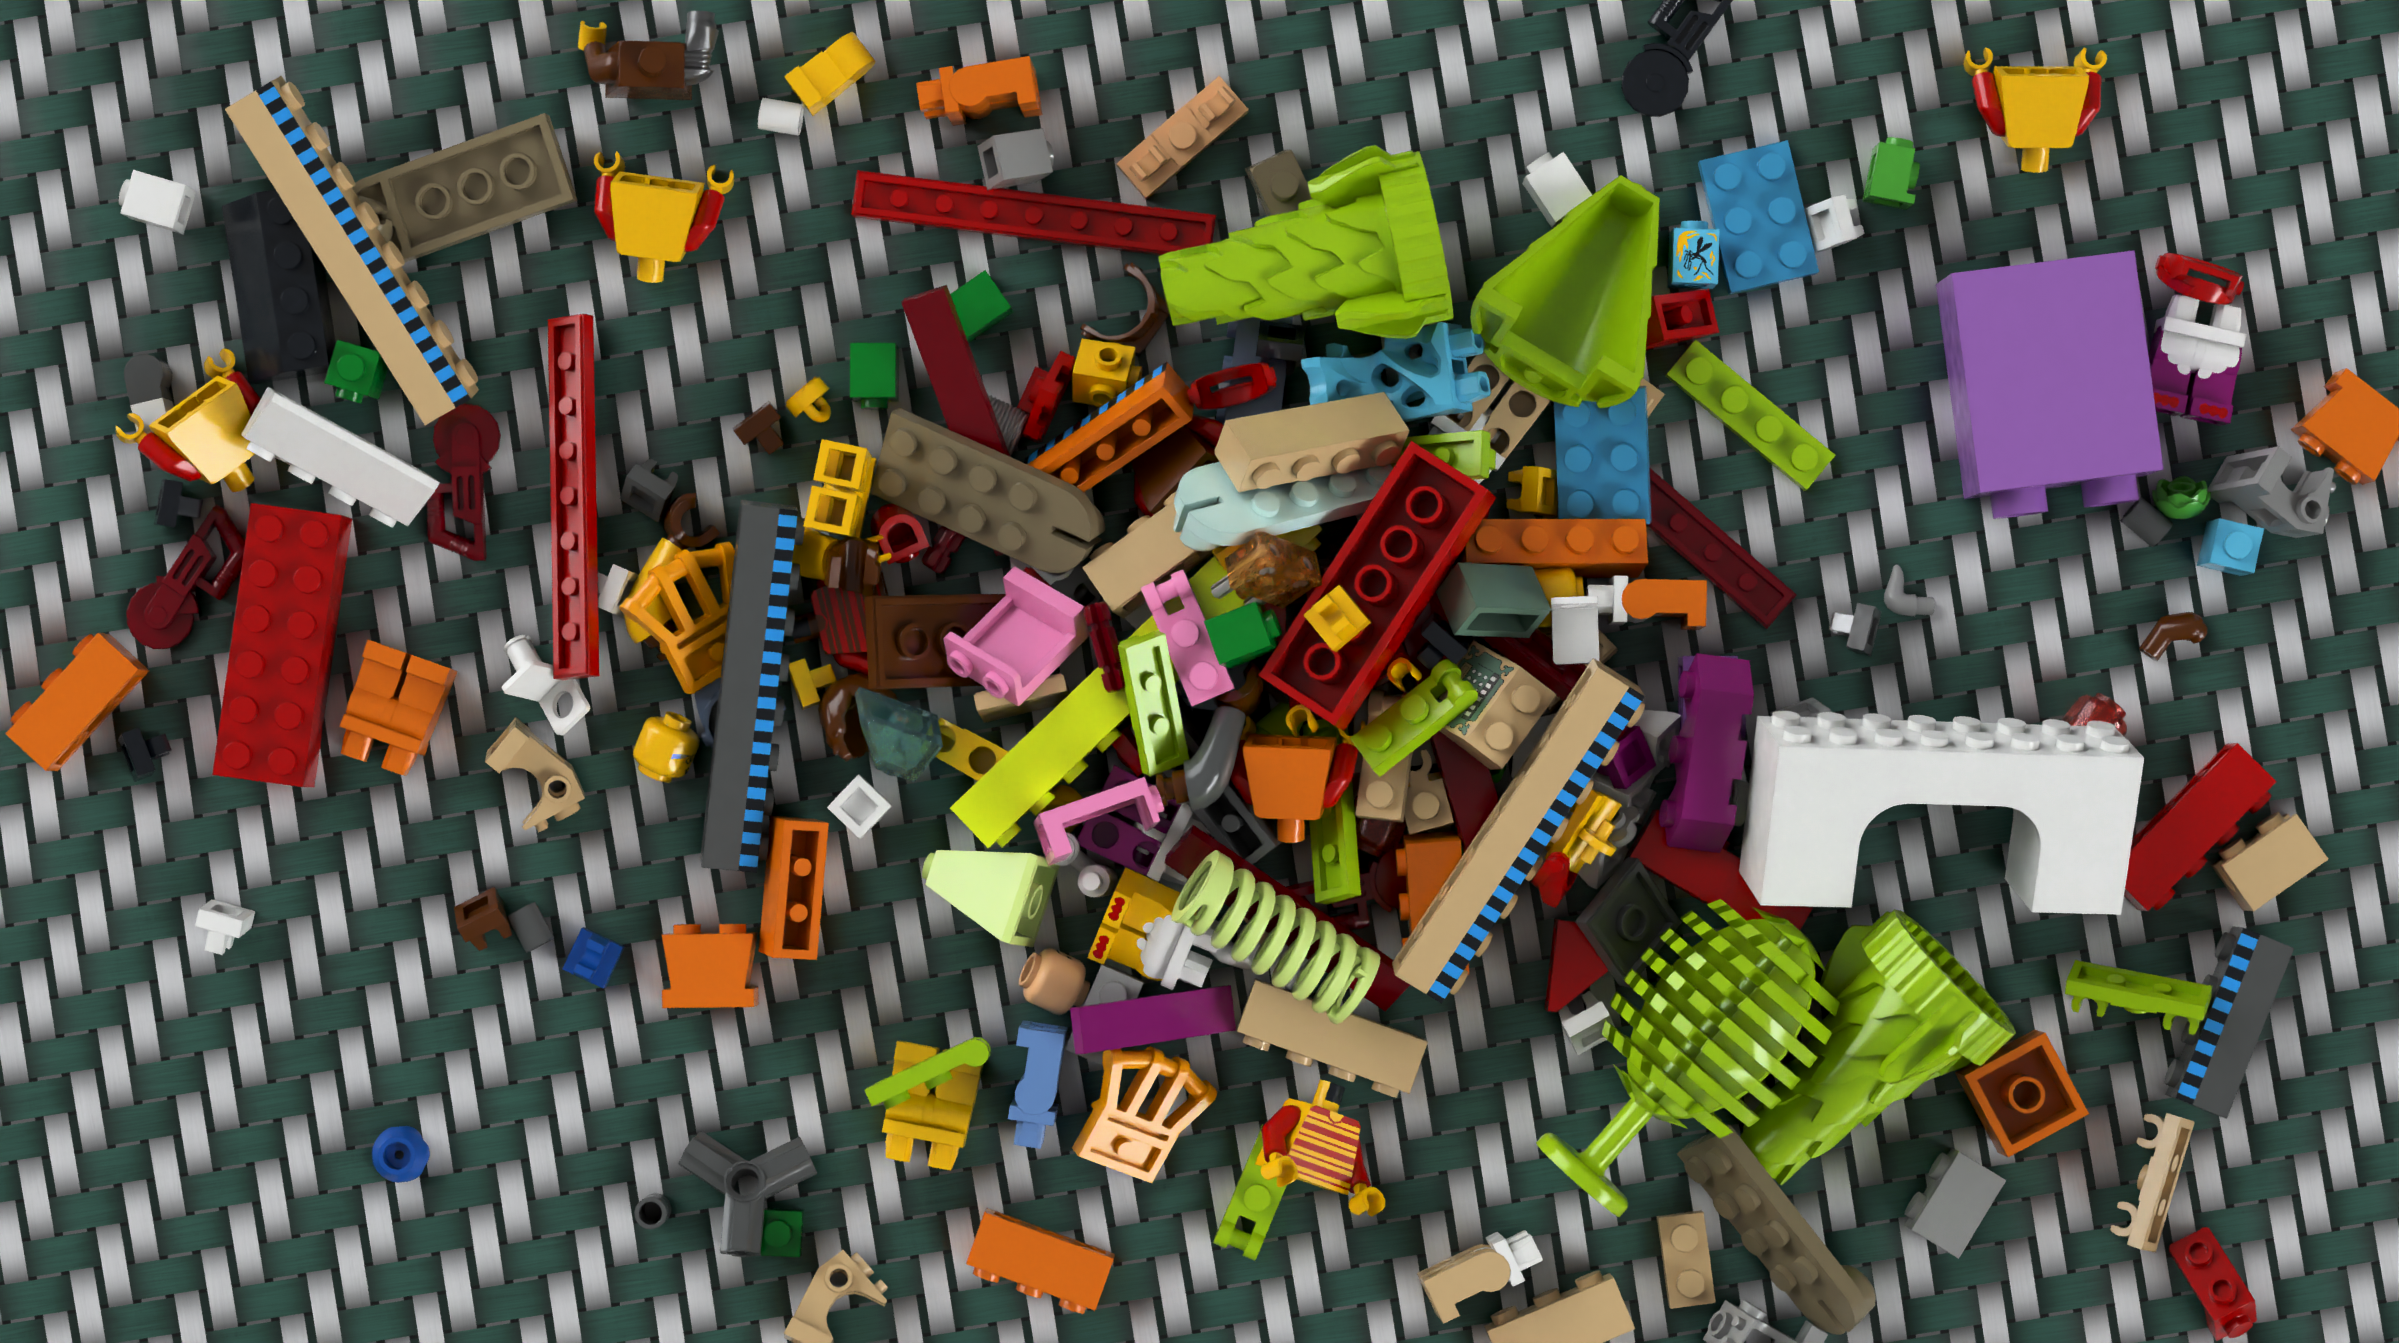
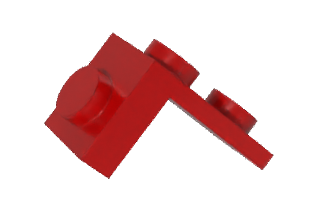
M2204 1227L2169 1246L2171 1256L2205 1309L2207 1327L2215 1340L2218 1341L2226 1336L2236 1338L2246 1333L2253 1326V1323L2257 1321L2255 1299L2208 1227Z

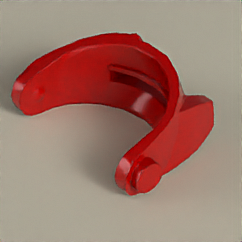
M2165 253L2163 256L2160 255L2155 265L2156 275L2171 289L2185 296L2208 303L2231 304L2235 295H2240L2244 287V281H2241L2243 276L2239 273L2184 255ZM2192 270L2226 281V286L2223 287L2200 278L2188 276V271Z
M1249 363L1226 368L1200 377L1191 383V389L1187 390L1190 404L1195 403L1198 409L1216 410L1251 402L1265 396L1275 389L1277 378L1274 367H1269L1267 363ZM1247 376L1252 377V381L1230 385L1213 392L1209 388L1228 380Z
M1552 852L1545 859L1530 882L1539 889L1543 903L1554 908L1559 905L1578 873L1569 870L1570 860L1562 852Z

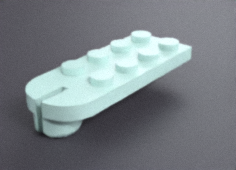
M1220 462L1196 467L1185 473L1179 482L1174 497V506L1177 513L1174 518L1173 530L1181 532L1180 540L1185 546L1203 552L1212 551L1219 546L1242 545L1361 514L1366 511L1393 467L1391 464L1354 470L1346 474L1338 473L1312 478L1308 481H1296L1271 486L1266 489L1259 488L1243 492L1237 491Z

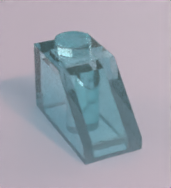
M859 687L855 692L859 720L875 768L887 775L898 776L915 782L943 747L938 716Z

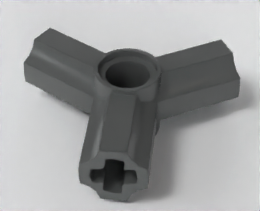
M700 1131L697 1136L692 1138L678 1162L681 1167L725 1195L720 1253L735 1257L761 1255L766 1199L817 1174L800 1137L747 1161ZM744 1176H753L759 1181L756 1190L749 1195H740L734 1189L736 1182Z

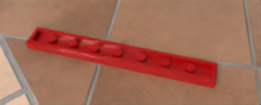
M857 170L851 213L852 217L1153 255H1163L1172 251L1213 243L1216 215L1004 188L987 190L986 186L859 170Z
M577 314L548 319L553 679L558 680L600 676L593 316Z

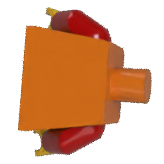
M1246 716V726L1242 732L1230 780L1245 803L1253 806L1256 817L1277 819L1278 841L1297 843L1305 840L1304 820L1320 819L1325 808L1335 806L1351 783L1359 750L1350 738L1352 736L1347 735L1344 730L1338 728L1342 741L1338 745L1337 737H1295L1294 735L1256 734L1255 722L1249 716ZM1364 721L1361 722V729L1366 726Z

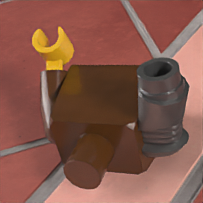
M690 11L687 13L685 43L618 41L608 50L605 47L607 25L604 22H600L599 28L585 25V21L580 22L578 48L584 51L591 79L596 83L605 84V98L692 100V85L707 80L714 72L709 69V64L719 30L716 29L715 13Z

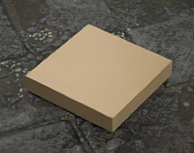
M1059 673L1049 676L1019 707L1003 697H994L987 690L977 692L973 696L977 712L985 723L1057 706L1070 694V689L1064 675Z

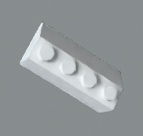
M267 387L241 433L245 439L250 441L246 448L249 451L270 462L275 455L291 463L287 470L288 472L310 484L313 483L316 477L332 485L328 492L329 494L351 506L354 505L356 499L373 507L369 513L371 517L392 528L397 521L409 526L440 483L424 471L270 387Z

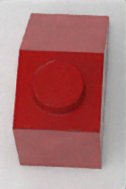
M1709 289L1651 296V317L1648 319L1646 350L1720 333Z
M1554 919L1545 1010L1549 1012L1561 1010L1608 972L1607 967L1575 921Z

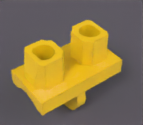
M1592 789L1582 804L1574 803L1570 809L1573 814L1569 818L1564 833L1557 842L1549 841L1545 847L1548 853L1544 858L1547 859L1552 852H1562L1570 860L1569 870L1578 873L1585 862L1590 865L1592 864L1599 851L1612 857L1617 848L1607 839L1615 828L1611 821L1622 804L1613 797Z

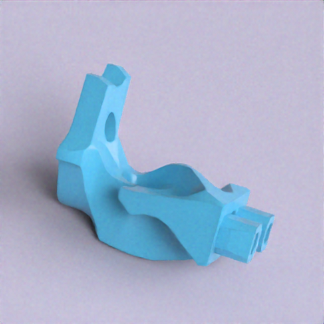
M1437 322L1423 327L1416 337L1407 339L1384 337V349L1366 357L1354 358L1350 354L1348 346L1331 343L1326 344L1327 357L1319 356L1301 359L1302 369L1306 372L1310 383V405L1385 392L1403 421L1410 422L1423 418L1473 411L1472 402L1486 398L1491 394L1489 378L1486 372L1476 371L1468 373L1466 357L1483 354L1484 339L1481 334H1474L1473 329H1462V325ZM1415 344H1420L1423 348L1422 356L1411 359L1408 355L1410 348ZM1393 368L1398 373L1399 382L1395 386L1389 387L1383 383L1381 379L1383 369ZM1425 397L1424 403L1420 406L1409 407L1407 405L1409 402Z

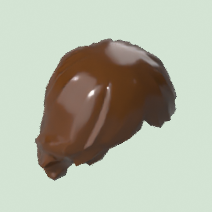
M851 674L831 684L821 697L818 712L820 724L826 733V743L833 749V754H838L846 762L851 758H860L864 756L865 752H873L875 748H879L891 736L898 733L903 728L904 723L900 720L897 695L890 689L869 690L868 675Z

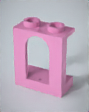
M1143 777L1040 813L1034 820L1033 825L1048 866L1066 860L1073 852L1064 828L1135 804L1144 830H1151L1161 821L1159 813L1164 811L1157 787L1155 785L1148 787L1146 779Z

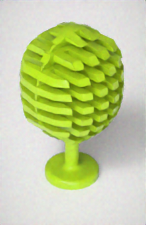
M1719 899L1707 905L1730 926L1715 931L1691 910L1680 919L1701 936L1703 940L1692 947L1671 928H1668L1659 937L1681 957L1671 965L1650 947L1640 957L1661 976L1656 986L1654 987L1632 968L1623 979L1645 1000L1641 1011L1618 992H1615L1609 1004L1633 1026L1631 1038L1621 1033L1606 1019L1602 1030V1035L1627 1058L1628 1074L1614 1065L1631 1099L1588 1148L1581 1153L1577 1152L1563 1139L1553 1133L1543 1134L1536 1144L1567 1176L1617 1217H1621L1627 1210L1628 1200L1604 1176L1605 1170L1652 1116L1684 1128L1687 1127L1679 1119L1695 1118L1718 1138H1722L1733 1133V1131L1722 1122L1714 1111L1725 1108L1742 1123L1750 1127L1759 1121L1760 1118L1740 1098L1750 1092L1772 1110L1782 1100L1762 1081L1771 1073L1792 1090L1801 1080L1781 1062L1786 1053L1789 1051L1809 1069L1818 1058L1797 1039L1802 1026L1824 1045L1827 1044L1832 1032L1809 1013L1811 1001L1814 998L1835 1017L1840 1002L1815 981L1814 962L1825 972L1826 970L1810 939L1787 919L1754 908L1764 919L1746 921L1727 903Z

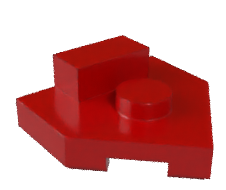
M1060 351L1049 372L1035 366L1017 405V410L1021 409V411L1030 414L1023 432L1025 438L1038 444L1043 442L1071 380L1076 361L1074 356Z

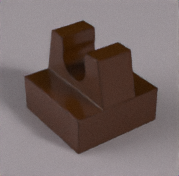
M770 401L733 427V431L744 445L756 437L769 455L784 444L783 440L771 426L781 416Z
M495 887L454 907L459 933L465 942L470 941L479 951L488 947L484 933L492 929H497L504 939L512 935L503 900Z

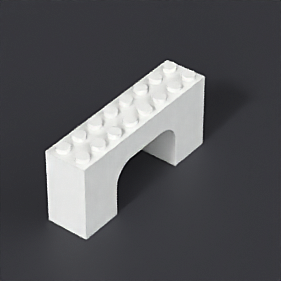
M1775 711L1772 713V716H1757L1739 873L1760 905L1851 908L1860 840L1868 824L1882 811L1901 804L2002 806L2013 808V823L2005 880L2031 912L2121 915L2144 757L2113 724L2104 721H2089L2087 726H2071L2068 722L2062 720L2047 719L2042 722V725L2026 724L2024 721L2014 718H2000L1998 723H1981L1980 720L1972 717L1959 716L1954 717L1953 722H1941L1924 715H1911L1908 717V720H1891L1888 716L1874 713L1863 715V719H1847L1845 716L1833 712L1819 713L1816 718L1800 717L1799 714L1791 711Z

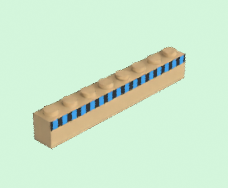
M280 76L225 108V111L424 425H427L470 400L479 391L476 386L478 382L477 374L466 359L460 360L451 346L454 343L453 336L445 323L441 320L435 321L427 308L429 299L422 286L415 280L411 282L403 270L402 266L405 262L399 249L391 241L386 243L377 228L380 222L373 208L366 201L361 203L352 189L355 186V182L348 168L342 162L336 163L327 149L330 146V142L326 133L317 122L311 123L302 109L305 106V102L301 93L292 82L286 83L283 77Z
M1594 658L1591 660L1393 960L1392 965L1395 976L1441 1004L1448 993L1455 995L1459 991L1468 974V971L1465 970L1466 966L1474 955L1480 957L1485 952L1493 937V933L1490 930L1498 918L1505 919L1513 910L1518 899V895L1515 892L1524 879L1530 881L1536 875L1543 862V857L1540 855L1549 841L1557 842L1564 833L1569 822L1565 818L1574 803L1580 805L1588 797L1594 785V781L1591 778L1600 764L1607 766L1615 756L1620 745L1616 741L1625 726L1633 727L1641 717L1645 708V704L1642 702L1645 695L1638 685Z

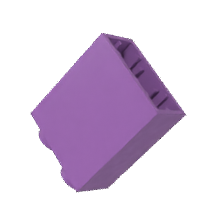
M2135 250L1951 273L1937 283L1936 290L1964 499L1990 496L1993 519L2048 512L2046 489L2081 485L2084 508L2138 501L2139 494L2136 478L2164 470Z

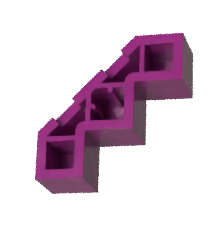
M1696 653L1689 670L1683 671L1679 680V697L1685 699L1687 718L1679 734L1673 735L1670 741L1669 760L1675 763L1677 783L1669 799H1664L1661 803L1659 824L1661 827H1665L1666 841L1669 847L1720 853L1735 824L1737 805L1730 804L1729 798L1732 794L1734 779L1741 780L1747 746V741L1741 740L1742 714L1751 715L1754 691L1749 660Z

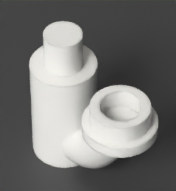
M1066 832L1073 852L1066 860L1055 864L1059 866L1070 864L1080 873L1078 886L1086 896L1105 897L1112 894L1118 884V876L1114 869L1107 865L1095 863L1080 850L1077 838L1073 834Z

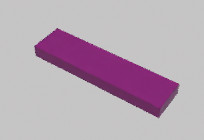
M1231 985L1070 1008L1075 1054L1093 1053L1236 1030Z

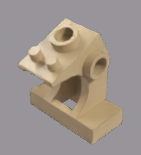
M515 717L487 750L485 763L499 774L502 770L510 768L525 769L532 773L540 782L542 796L537 805L522 821L524 824L522 828L524 830L535 826L539 833L548 828L546 819L553 815L556 821H560L580 810L581 807L578 802L585 799V793L573 766L535 736L528 726ZM559 780L564 782L566 786L562 790L556 791L549 785L551 782Z
M842 1250L817 1269L784 1332V1338L793 1343H833L834 1338L827 1325V1315L834 1302L845 1295L856 1294L885 1307L887 1299L882 1293L888 1287L881 1279L875 1284L868 1279L874 1272L857 1252L849 1257ZM836 1273H842L846 1276L847 1283L842 1287H835L830 1282L831 1276Z

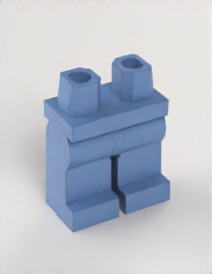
M1023 1020L1019 1026L1016 1046L1028 1047L1025 1074L1021 1077L1016 1087L1015 1097L1009 1107L1008 1119L1017 1120L1013 1145L1041 1149L1044 1142L1046 1125L1054 1126L1059 1104L1053 1102L1059 1088L1068 1027Z

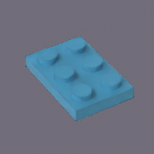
M1788 140L1708 158L1698 162L1713 229H1720L1719 256L1728 294L1819 273Z
M1639 386L1637 392L1631 398L1611 407L1599 408L1596 404L1597 402L1582 401L1579 407L1554 402L1559 519H1646V524H1650L1652 520L1646 386Z

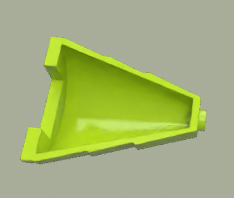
M1620 175L1570 210L1560 224L1531 243L1523 254L1484 282L1472 304L1471 326L1474 334H1481L1486 343L1483 352L1498 369L1527 390L1551 401L1579 407L1582 401L1597 402L1596 404L1599 408L1611 407L1625 402L1637 392L1640 381L1644 378L1648 319L1651 317L1652 271L1657 266L1659 197L1647 191L1642 185Z

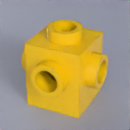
M1082 338L1072 372L1073 402L1101 407L1141 380L1142 367L1135 366V347L1115 342H1102Z

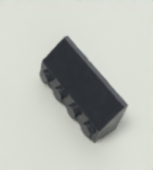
M276 189L256 192L223 205V218L250 385L327 373L336 340L324 265Z

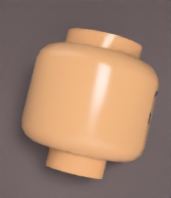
M1053 948L1044 949L1039 954L1032 953L1027 959L1019 978V986L1023 987L1026 1001L1056 1015L1065 1014L1073 1005L1081 1006L1089 992L1090 982L1085 981L1086 969L1083 962Z

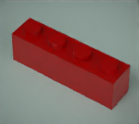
M2227 743L2132 838L2124 897L2137 910L2149 911L2153 908L2157 911L2162 908L2175 894L2172 887L2184 875L2190 878L2206 864L2208 859L2204 854L2215 843L2222 846L2228 842L2240 828L2236 822L2247 811L2254 814L2269 801L2272 795L2268 790L2277 781L2238 743Z
M1652 810L1628 851L1626 858H1638L1645 869L1706 905L1722 899L1746 921L1764 919L1754 909L1757 908L1787 919L1799 930L1802 928L1813 907L1760 905L1739 873L1740 858L1727 851L1731 843L1726 841L1720 853L1667 846L1665 827H1661L1659 824V810Z

